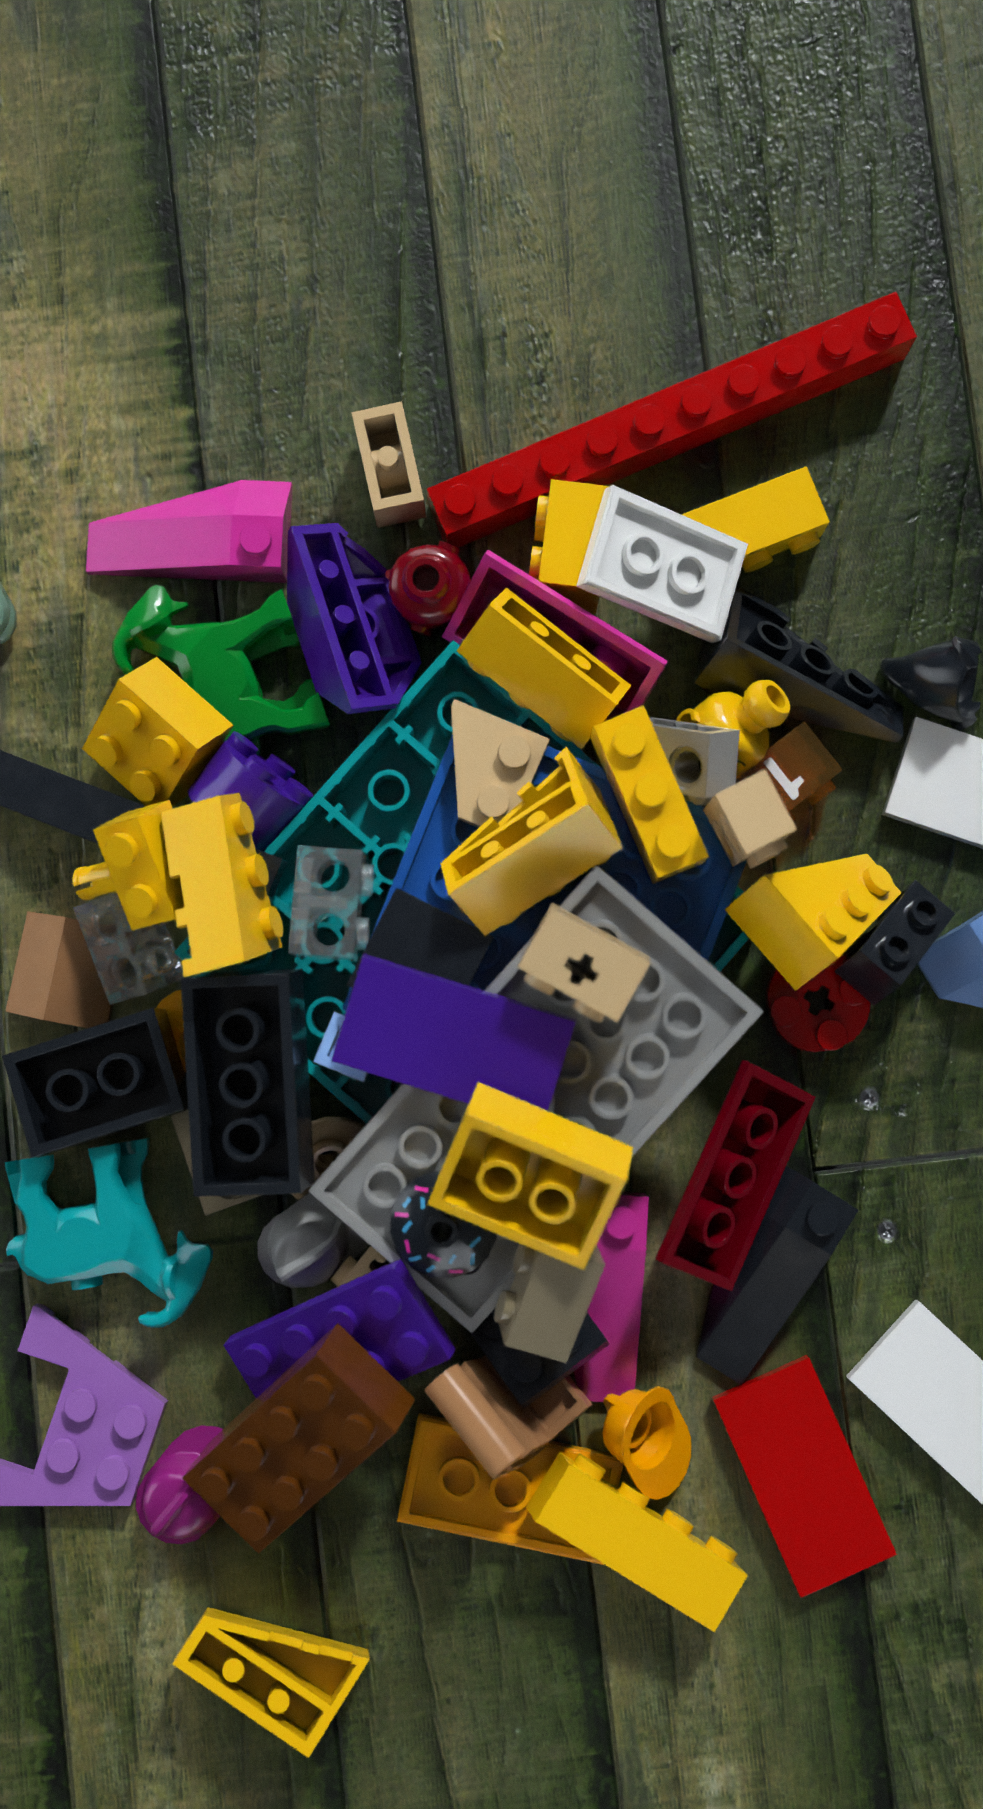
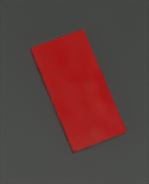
M807 1355L712 1397L800 1598L897 1555L811 1360Z

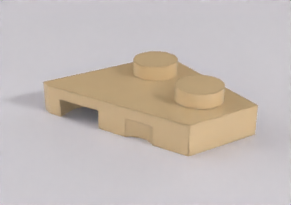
M454 699L451 713L458 819L478 828L490 817L498 823L522 801L516 793L528 782L532 784L550 739Z

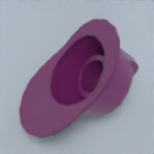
M201 1425L184 1431L168 1446L144 1476L137 1490L136 1510L140 1522L152 1536L165 1543L185 1544L199 1539L220 1517L182 1477L205 1446L223 1430L222 1428Z

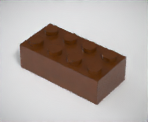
M337 1323L205 1446L182 1479L259 1554L397 1432L415 1398Z

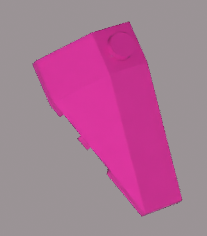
M240 480L90 522L86 573L88 575L287 583L288 530L291 527L292 482Z
M621 1192L597 1242L605 1267L587 1313L610 1345L574 1371L577 1386L589 1401L604 1402L603 1400L607 1394L621 1395L623 1392L635 1389L649 1197L645 1193Z

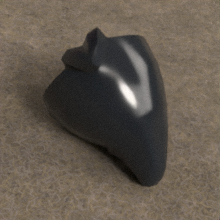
M955 636L953 640L934 644L907 656L886 657L882 660L880 665L881 675L922 710L937 717L952 720L950 723L951 727L960 731L971 726L977 719L975 714L981 708V702H972L978 672L979 654L982 653V649L976 641Z

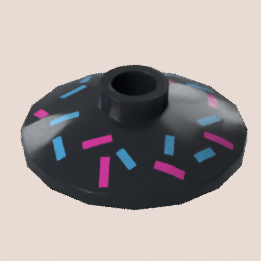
M433 1171L416 1177L400 1191L391 1210L390 1234L397 1253L411 1268L430 1277L454 1278L472 1272L488 1258L497 1239V1233L428 1205L440 1172ZM437 1222H446L452 1227L453 1233L449 1237L440 1238L434 1234L432 1226Z

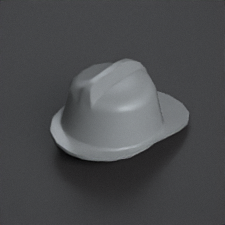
M309 1192L285 1211L275 1216L263 1228L257 1243L258 1259L264 1272L279 1284L290 1288L315 1287L325 1283L332 1277L349 1255L355 1259L369 1244Z

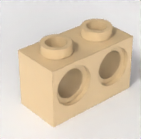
M766 770L715 794L703 809L732 866L746 860L750 869L774 858L780 854L779 852L788 848L784 839L796 830Z

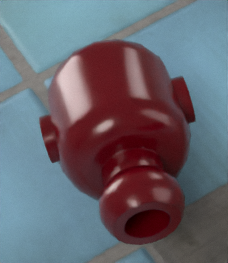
M439 541L438 546L427 544L411 548L398 557L392 569L385 572V576L389 580V593L395 608L405 621L412 625L411 630L418 632L419 635L430 638L433 632L447 628L471 581L468 568L459 557L461 549L446 542Z

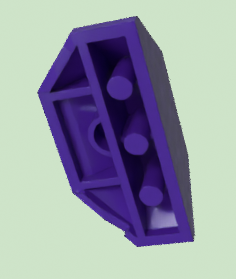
M338 523L291 526L288 530L287 604L316 693H319V695L347 714L396 708L422 662L408 622L405 621L392 603L388 589L389 580L385 576L387 569L365 548L348 538V532Z

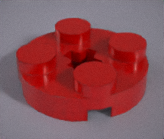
M841 955L796 991L777 969L770 977L765 993L768 1015L777 1035L792 1047L807 1052L838 1050L845 1044L853 1041L864 1028L869 1017L871 1003L834 972L844 960V955ZM822 987L828 992L826 999L831 1002V1006L828 1011L821 1009L816 1015H813L808 1011L811 1003L804 999L805 993L808 990L817 992Z

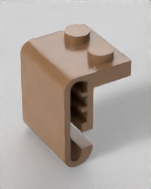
M486 1355L482 1358L466 1361L461 1366L455 1364L438 1376L424 1390L493 1480L524 1466L593 1405L568 1375L524 1409Z

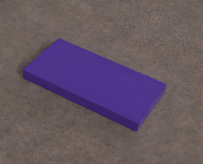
M364 954L331 1061L468 1104L479 1082L548 1111L576 1019Z

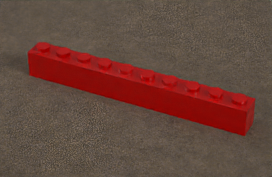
M893 292L427 488L429 509L443 541L453 546L461 547L536 515L538 496H549L551 479L608 485L900 362L906 358L917 335L897 292Z

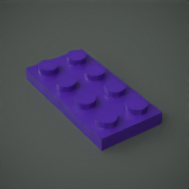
M398 1259L231 1335L223 1345L256 1398L337 1323L397 1382L450 1360L455 1351L454 1345L402 1259Z

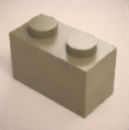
M519 1244L513 1262V1272L516 1275L510 1290H503L500 1293L494 1313V1320L499 1323L504 1346L567 1363L605 1267L597 1244L584 1270Z

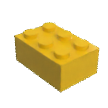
M478 1082L441 1167L428 1205L584 1270L627 1181L633 1147Z

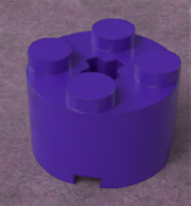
M233 731L194 780L187 793L193 803L219 795L240 793L242 802L249 806L253 815L254 831L251 835L255 849L264 852L311 800L313 794L304 785L292 778L296 772L287 762L275 754H271L268 759L261 755L258 756L256 754L258 748L245 736Z

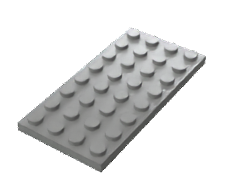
M596 865L559 907L649 956L651 964L618 1023L605 1016L602 1023L594 1021L572 1007L576 999L558 989L551 996L526 983L523 978L527 972L518 968V965L532 937L484 991L576 1019L548 1112L632 1146L633 1156L758 1019L763 1011L602 868ZM584 954L579 961L569 957L567 961L572 965L571 976L579 979L584 972L594 976L595 971L591 968L592 957ZM402 1083L314 1182L308 1192L390 1263L402 1259L418 1287L473 1333L496 1307L500 1293L503 1290H510L516 1275L513 1272L514 1257L520 1243L497 1234V1239L488 1258L472 1272L454 1278L430 1277L411 1268L397 1253L390 1234L391 1210L400 1191L416 1177L441 1170L468 1107V1103ZM437 1222L432 1226L434 1234L440 1238L449 1237L453 1233L452 1227L446 1222Z

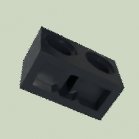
M916 880L903 889L902 893L869 926L834 971L873 1005L880 1002L902 985L955 915L951 909Z

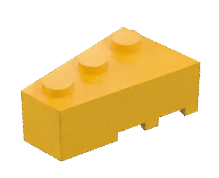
M567 747L554 758L560 766L536 788L528 782L516 793L522 801L497 823L495 819L490 817L441 863L448 895L484 936L500 926L510 924L520 913L545 897L557 894L567 883L592 867L604 864L611 855L623 848L600 789Z
M240 793L219 795L161 812L170 878L181 879L185 907L175 910L176 924L178 928L187 927L192 957L182 960L184 977L244 962L282 948L280 939L283 935L282 919L278 910L271 906L269 896H267L265 885L269 881L268 869L262 856L256 853L251 835L254 831L253 815L249 806L242 802Z
M862 854L764 875L724 910L796 991L838 959L902 892L895 886L890 874L883 867L877 865L868 854Z
M207 1607L177 1653L173 1665L309 1758L370 1660L369 1650L362 1647Z

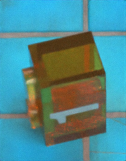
M804 721L768 748L764 758L759 763L736 776V784L766 770L792 821H795L796 817L792 814L791 810L804 800H807L813 807L833 792L837 787L831 780L843 769Z

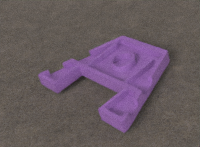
M38 1303L32 1307L18 1351L68 1368V1374L35 1469L33 1470L0 1458V1506H131L140 1486L168 1400L117 1360L112 1361L90 1344L91 1340L78 1330H72L54 1316L55 1313L48 1307Z

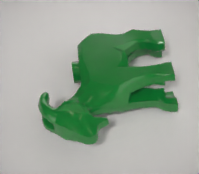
M154 585L147 590L127 613L112 642V658L125 675L135 670L131 662L134 649H139L149 655L158 657L179 668L183 681L234 725L226 739L229 738L233 731L242 734L258 748L256 752L258 756H260L262 748L259 738L264 735L274 733L296 735L330 726L319 693H316L312 678L303 682L295 695L284 701L265 699L262 696V690L252 663L265 655L300 645L282 589L270 595L260 609L235 620L172 625V617L188 608V602H176L171 599L165 587Z

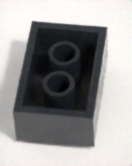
M153 1007L2 1056L31 1158L49 1155L188 1110L187 1079L166 1009Z

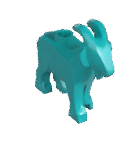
M150 1138L88 1148L96 1185V1202L65 1209L56 1206L47 1194V1180L54 1169L55 1163L53 1154L5 1162V1170L13 1200L22 1212L26 1224L25 1234L15 1236L8 1243L6 1253L7 1256L13 1255L16 1257L19 1266L27 1276L34 1277L47 1284L71 1281L72 1290H81L103 1285L102 1275L125 1272L140 1281L151 1292L166 1302L164 1309L160 1311H147L146 1314L140 1315L138 1317L140 1324L151 1328H162L182 1317L202 1287L213 1259V1249L209 1244L190 1242L183 1230H181L177 1234V1252L173 1255H168L144 1195L142 1166L149 1153Z

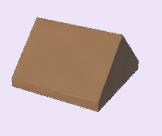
M27 911L5 1012L83 1028H91L109 1022L129 932L72 918Z

